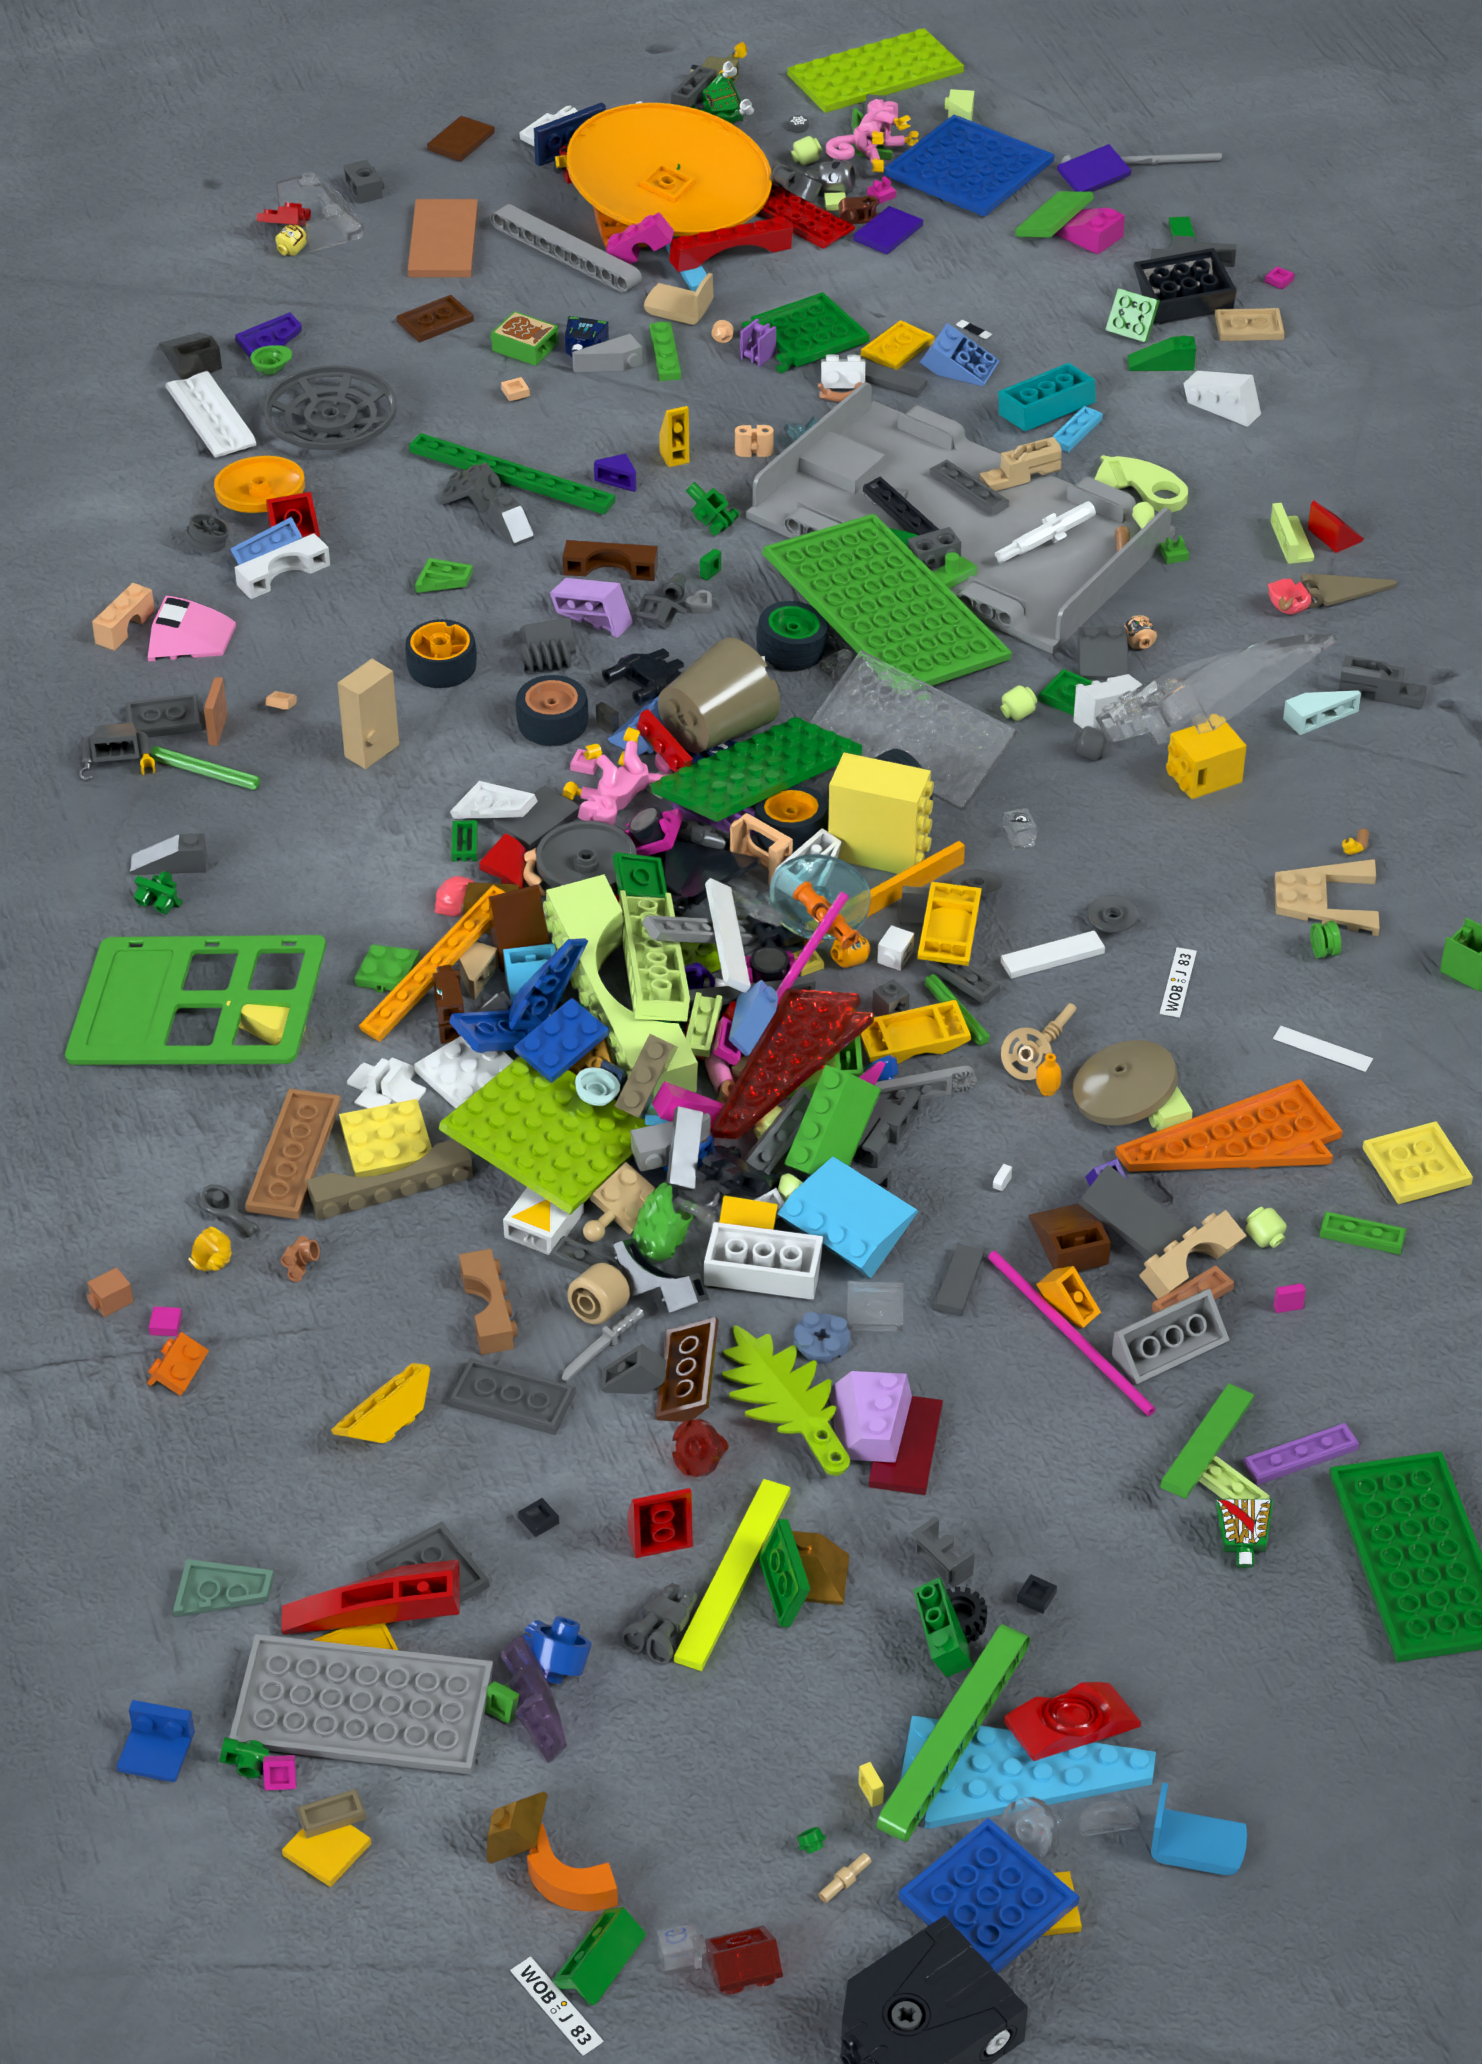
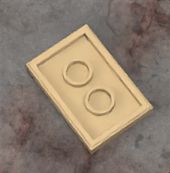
M1279 308L1215 310V320L1220 341L1284 340L1285 333Z

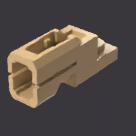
M1054 437L1020 445L1015 450L1001 453L1000 468L980 473V482L994 491H999L1030 482L1031 474L1040 473L1041 475L1058 472L1061 470V446Z

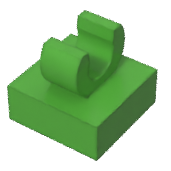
M1181 535L1178 536V540L1172 541L1170 537H1167L1165 542L1160 543L1159 550L1166 564L1189 561V552Z
M495 1681L491 1683L487 1688L485 1712L508 1724L512 1722L516 1717L520 1696L517 1693L519 1687L510 1682L506 1683L505 1686Z

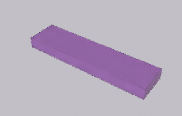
M1346 1423L1245 1457L1243 1459V1466L1255 1484L1259 1485L1356 1451L1359 1448V1442Z

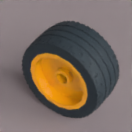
M794 785L755 804L754 817L793 839L792 854L822 828L828 832L829 811L827 802L821 793L809 787ZM755 831L758 843L766 850H769V847L775 842Z

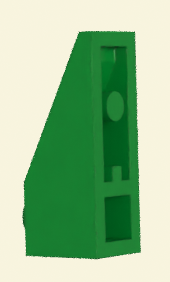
M1186 335L1170 337L1133 352L1127 356L1129 371H1194L1196 357L1194 336Z

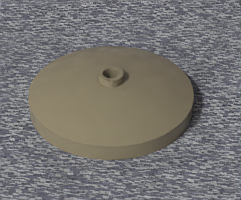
M1143 1040L1124 1041L1100 1050L1082 1065L1074 1079L1073 1095L1079 1110L1088 1119L1104 1125L1130 1124L1152 1115L1168 1102L1177 1087L1178 1070L1172 1055L1161 1045Z

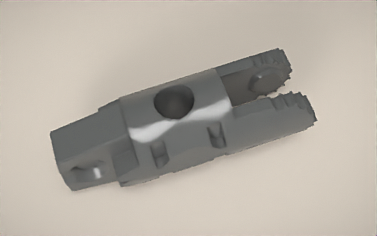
M682 819L677 833L678 837L688 842L717 849H725V847L730 846V833L696 820Z

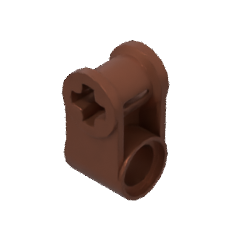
M875 196L843 198L838 204L840 219L849 224H867L878 215L876 212L878 199Z

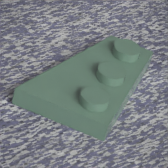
M186 1559L173 1608L174 1617L268 1602L275 1576L274 1571Z

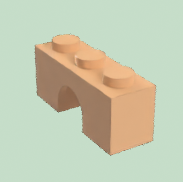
M132 583L92 621L95 644L115 651L128 638L127 628L130 620L143 624L155 612L152 589Z

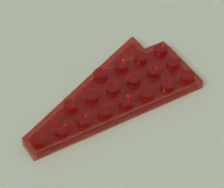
M787 988L776 1008L775 1014L761 1035L711 1127L712 1136L714 1138L736 1140L740 1138L815 1072L822 1070L829 1060L873 1024L874 1018L871 1012L856 1011L861 1002L859 994Z

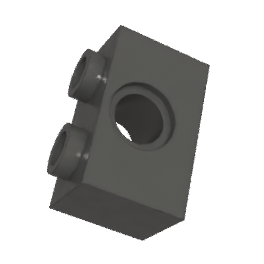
M367 160L344 165L345 184L359 204L383 198V179L377 175L374 166L371 167Z

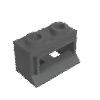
M936 1516L911 1532L916 1538L915 1553L947 1584H951L955 1588L973 1575L975 1553L969 1550L958 1558L951 1552L950 1549L954 1546V1537L947 1534L938 1539L939 1519Z

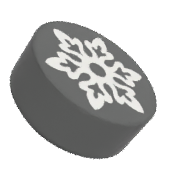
M794 115L789 118V129L791 131L804 132L808 129L809 120L806 116Z

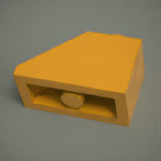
M1074 1266L1054 1269L1036 1284L1045 1300L1064 1318L1079 1328H1084L1101 1313Z

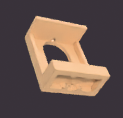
M746 813L738 820H735L730 826V851L760 858L762 863L760 866L768 870V885L772 886L776 868L792 855L793 839ZM750 830H755L775 842L769 847V853L753 843L750 838Z

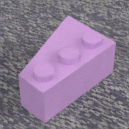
M565 578L550 592L557 613L578 622L584 620L592 623L593 628L597 630L604 628L611 631V635L616 638L633 624L620 583Z

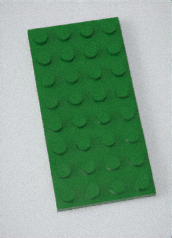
M793 717L785 723L772 726L763 733L753 735L750 739L737 742L728 749L717 751L716 754L708 758L700 759L690 767H682L671 775L661 777L660 780L651 783V792L718 822L837 766L843 753L863 754L862 745L852 741L850 738L837 735L833 731L825 730L816 724L806 722L799 717Z
M1438 1451L1330 1467L1329 1476L1396 1662L1482 1650V1553L1443 1452Z

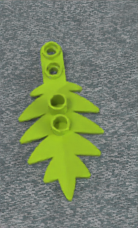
M734 1325L733 1335L737 1346L725 1349L723 1355L746 1366L723 1371L722 1377L755 1386L732 1391L729 1393V1398L749 1403L768 1404L745 1411V1417L784 1424L777 1428L779 1433H802L824 1471L832 1476L843 1474L849 1467L850 1457L828 1423L835 1414L836 1406L833 1405L824 1409L831 1392L832 1380L827 1379L809 1389L816 1373L817 1361L812 1360L792 1372L797 1354V1347L795 1345L773 1356V1341L770 1334H765L756 1339L743 1328Z

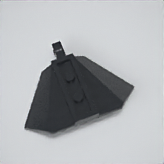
M674 841L672 849L666 851L665 860L666 887L676 894L671 897L673 905L677 906L674 908V914L681 916L692 904L699 905L707 897L705 883L710 878L726 884L761 865V859L703 845Z

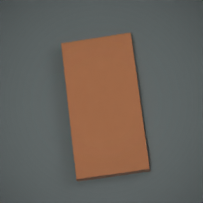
M416 199L408 277L472 276L478 199Z

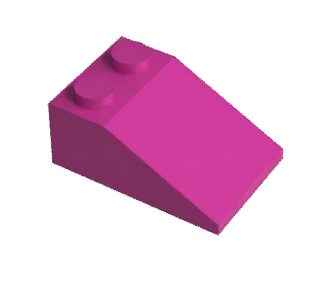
M1110 208L1082 209L1055 234L1099 254L1123 237L1125 215Z

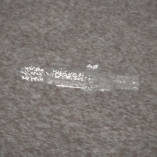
M730 883L725 884L731 887L737 916L741 914L742 917L746 918L750 915L755 919L777 927L782 925L780 920L784 919L783 914L774 910L768 903L755 897L758 891L753 888L749 890L744 885H741L740 889Z

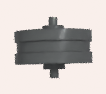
M199 513L194 514L190 518L185 536L191 544L200 549L219 551L225 547L230 529L218 517Z

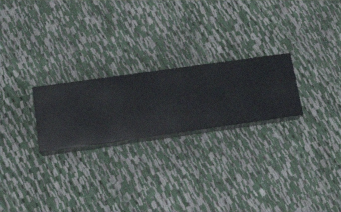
M881 476L863 485V492L907 532L919 536L940 530Z

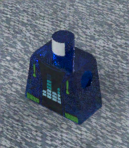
M574 316L568 317L565 332V352L571 357L574 351L609 340L608 321Z

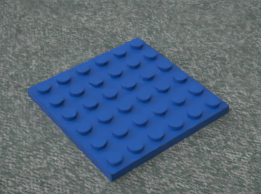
M954 114L884 168V176L985 217L1053 163L1055 154Z

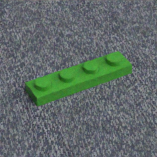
M671 322L650 323V336L659 381L681 380V370Z

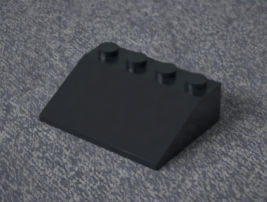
M1214 248L1134 262L1142 295L1160 300L1153 324L1215 313L1217 309L1234 308L1237 289Z

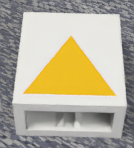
M527 1187L503 1219L504 1238L549 1255L563 1236L567 1237L584 1214V1203L570 1215Z

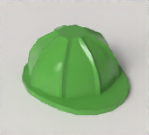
M265 346L256 349L251 354L250 359L258 372L264 375H275L282 371L285 364L291 360L292 351L285 346Z

